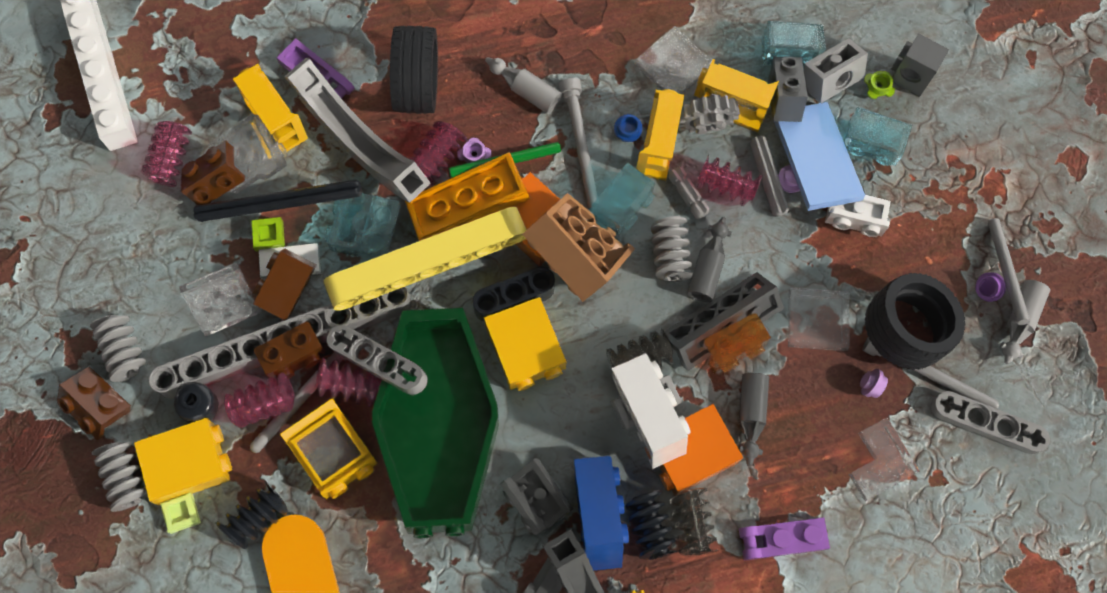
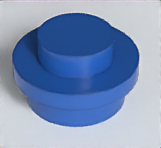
M632 114L623 115L615 122L614 132L621 141L633 142L642 134V123Z

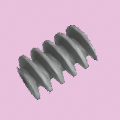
M667 217L651 225V233L654 234L652 243L655 245L653 254L656 256L654 264L657 267L655 275L660 280L679 282L693 277L692 273L684 272L685 269L692 267L691 262L683 261V258L691 255L689 250H682V247L689 245L688 239L680 238L688 234L687 228L679 227V225L687 222V219L684 217Z
M127 315L104 316L90 323V328L94 330L93 337L98 341L97 347L102 351L101 358L106 362L105 369L110 373L109 379L112 382H122L133 378L139 373V368L146 364V359L144 358L135 359V357L142 353V349L140 347L131 348L138 342V338L127 337L134 332L132 326H124L130 321Z
M114 442L103 445L91 452L92 455L97 456L94 460L95 465L102 467L98 471L99 477L105 479L102 486L104 489L110 490L106 494V498L108 501H115L110 506L111 512L122 511L136 506L142 502L141 497L147 493L146 488H137V485L144 481L143 476L133 477V474L140 469V466L129 465V462L136 458V454L125 453L126 450L133 446L131 442Z

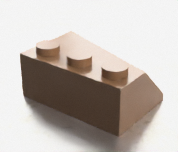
M568 193L522 234L527 239L530 247L539 252L547 261L549 268L565 281L569 290L574 295H577L582 302L605 285L636 249L629 243L623 245L614 238L616 236L615 231L609 226L606 229L596 223L594 214Z

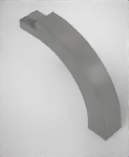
M305 58L284 76L300 96L298 98L325 130L355 161L387 189L410 203L431 184L414 161L395 151L362 122L335 92L309 58Z

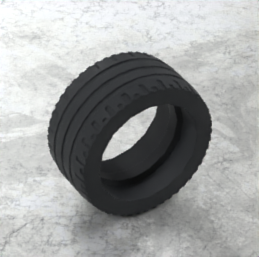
M395 26L393 28L390 50L392 110L400 113H434L438 79L436 28L427 26Z
M921 273L904 274L889 282L874 296L865 313V329L871 344L888 362L909 370L923 369L937 363L960 343L965 330L964 312L955 294L941 281ZM896 301L911 304L925 315L932 328L933 343L916 339L905 330L897 317Z

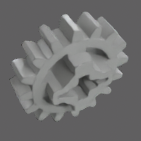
M711 94L702 98L696 97L690 101V104L682 105L678 127H681L682 131L689 130V133L696 131V134L724 130L726 124L732 125L734 124L733 120L739 119L738 101H735V98L728 99L726 95L720 98V95Z

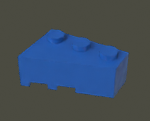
M611 456L574 459L578 512L582 530L581 539L593 571L622 568L624 543H629L627 524H621L620 514H624L625 510L623 495H617L616 486L620 485L619 468L613 467Z

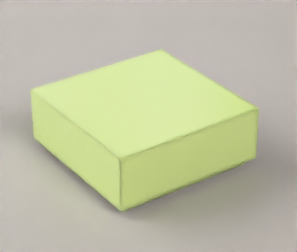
M192 493L160 503L166 528L170 534L201 523Z

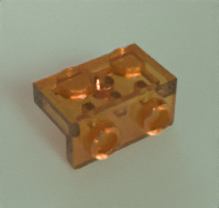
M756 313L743 318L704 340V344L712 356L708 365L714 374L720 370L724 373L730 372L740 365L739 360L747 356L751 360L766 351L764 347L771 337Z

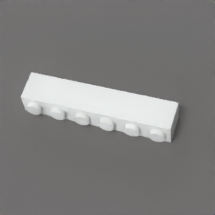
M60 0L99 138L110 151L138 143L97 1Z

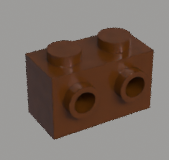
M286 248L281 250L279 254L274 252L266 266L270 270L266 280L260 279L253 291V295L257 296L253 304L283 320H287L293 313L317 264Z

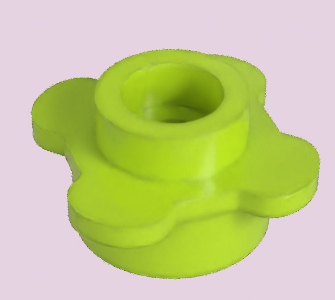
M877 71L874 74H866L864 82L868 86L867 95L869 98L877 99L878 96H893L895 89L892 87L893 78L889 72Z

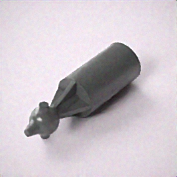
M721 217L714 225H709L708 230L711 231L713 238L700 250L687 295L701 302L713 301L725 261L722 239L726 236L730 237L732 231L728 230L725 217Z
M761 373L742 374L739 423L747 442L743 446L739 445L738 449L745 457L747 466H752L754 459L758 455L763 454V449L759 448L756 441L767 422L770 377Z

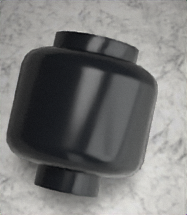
M189 383L177 391L173 405L175 412L181 419L188 423H193L204 418H208L211 421L218 411L219 402L215 393L206 385Z

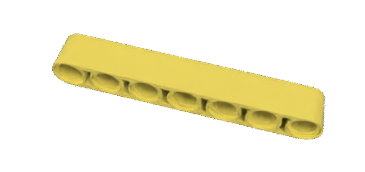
M517 207L505 208L334 273L325 278L323 283L335 311L345 310L520 243L526 239L522 234L527 229Z

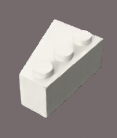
M647 353L612 368L614 383L628 414L631 415L639 431L637 435L640 442H644L651 456L649 462L652 469L687 453L688 434L691 431L684 416L678 417L674 409L677 403L670 388L664 389L660 381L663 375L657 362H651Z

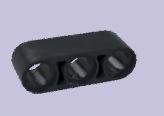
M538 267L480 289L475 293L472 300L476 317L484 321V317L540 297L542 302L551 298L555 289L553 272L548 268ZM543 279L548 281L549 286L545 289H539L535 287L534 283L537 280ZM511 290H518L522 293L521 297L515 300L509 299L506 294ZM484 300H490L494 303V306L490 310H482L479 308V304Z

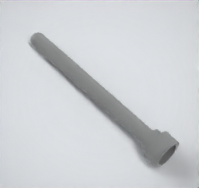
M568 78L559 82L558 87L559 91L562 92L564 101L568 103L587 204L590 209H596L599 206V200L578 101L582 93L581 82L578 78Z
M868 336L862 351L872 356H881L871 344ZM932 366L913 370L964 397L996 409L999 407L996 399Z
M340 338L338 343L342 342L348 347L352 345L347 338ZM333 352L252 441L250 450L253 453L260 452L341 361H346L345 358Z

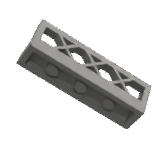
M756 272L661 334L664 341L676 351L681 365L689 371L784 309L777 286ZM757 284L761 286V288H759L756 291L747 292L749 289H751ZM737 301V303L731 307H724V305H726L729 302ZM706 317H713L708 322L700 323ZM689 332L688 335L679 341L675 339L679 334Z

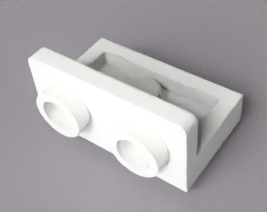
M865 195L863 201L828 207L825 223L833 224V227L840 230L853 229L861 231L863 235L868 237H882L889 228L890 222L887 221L891 201Z

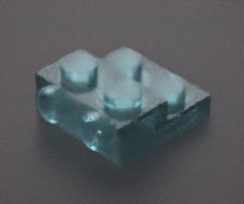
M363 193L359 197L335 200L333 206L335 218L333 225L327 227L325 242H328L327 244L333 252L357 257L360 254L374 257L387 254L401 206L400 201Z

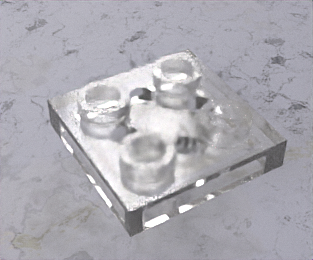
M237 263L179 286L185 302L205 337L261 314V309L253 304L256 298Z

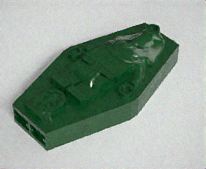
M464 309L404 310L401 313L391 350L417 364L427 375V385L422 392L410 395L381 380L372 410V424L408 534H413L414 538L419 539L431 538L433 533L445 532L446 536L449 537L463 536L465 531H472L499 427L498 404ZM394 359L387 360L384 373L393 369L395 365ZM404 371L401 374L408 382H414L417 378L416 376L411 377Z

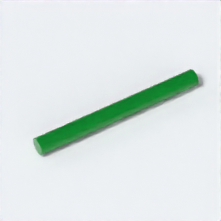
M554 142L510 154L516 164L561 153V147L559 142ZM500 156L448 168L450 178Z

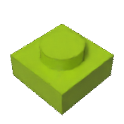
M281 217L252 220L253 248L255 251L285 247L284 225Z

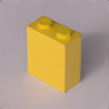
M540 297L484 317L486 330L510 390L517 388L518 391H522L535 385L534 381L544 377L546 380H551L563 374L562 370L566 369L567 362Z
M204 418L134 442L150 502L160 505L161 502L187 493L193 494L231 481L228 472L232 471V465L227 453L223 454L220 443L224 442V438L218 424L215 425L208 418Z

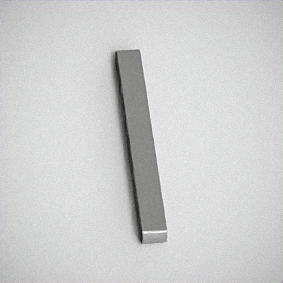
M405 286L340 311H335L332 304L323 306L158 366L150 373L149 385L157 393L168 399L174 398L177 391L189 383H201L209 386L261 367L256 355L248 356L249 349L254 345H262L304 322H309L310 325H319L315 334L321 344L327 342L328 333L338 325H345L355 331H359L400 316L402 311L409 310L411 307L409 291ZM394 294L404 295V299L399 303L394 304L389 301ZM366 304L376 305L375 310L370 314L361 312ZM337 315H347V319L344 323H333L334 318ZM231 355V362L224 367H220L219 362L221 358ZM196 366H202L201 373L197 377L191 378V370ZM172 376L173 380L170 386L161 388L164 378Z

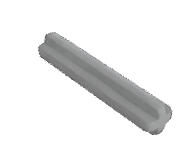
M764 136L751 139L750 146L774 217L787 214L789 208L767 140Z

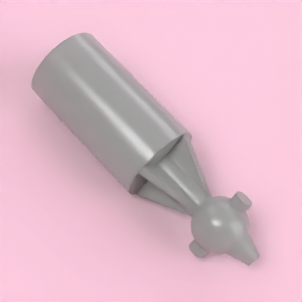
M487 57L485 59L493 74H502L513 92L542 111L550 114L558 105L562 92L528 70L506 67L505 61L501 58L493 59Z
M1025 280L1022 285L1021 293L1030 322L1025 325H1018L1014 310H1012L1008 320L1010 342H1002L1000 345L1005 364H1009L1013 359H1021L1024 354L1021 353L1019 344L1034 333L1050 293V288L1042 282Z

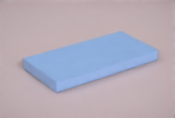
M828 102L806 105L802 122L774 121L808 211L863 201L865 193Z

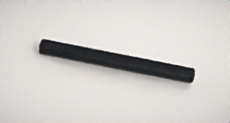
M355 179L200 204L193 208V215L199 222L354 198L362 195V186Z

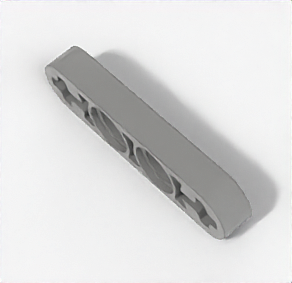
M338 325L328 333L327 344L339 356L401 391L415 395L422 392L426 387V373L417 364L345 325ZM347 338L352 343L351 347L342 342L338 343L339 339ZM370 346L372 348L370 356L360 360L358 358L360 350ZM388 359H394L395 365L393 369L383 373L381 371L382 364ZM404 371L411 377L416 376L417 378L414 382H408L401 374Z
M950 391L942 392L931 402L932 413L938 419L1025 453H1039L1044 451L1050 444L1049 433L1042 426ZM945 400H949V406L952 408L959 409L962 407V405H964L965 407L962 409L961 413L954 409H951L946 413L944 412V406L940 403L944 402ZM971 409L978 410L982 414L983 421L981 425H974L970 422L968 413ZM1000 420H1004L1011 425L1012 433L1010 436H1003L999 433L997 424ZM1035 433V439L1040 441V443L1032 446L1031 439L1024 436L1018 438L1017 440L1016 438L1019 434L1029 436Z

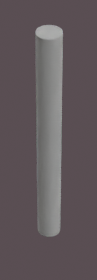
M998 218L988 221V226L1017 324H1028L1030 319L1000 220Z

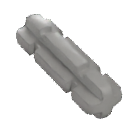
M677 167L670 171L668 175L673 185H677L676 190L687 207H691L690 211L696 219L706 216L709 212V207L705 201H701L700 198L702 197L691 180L686 179L687 174L684 169Z

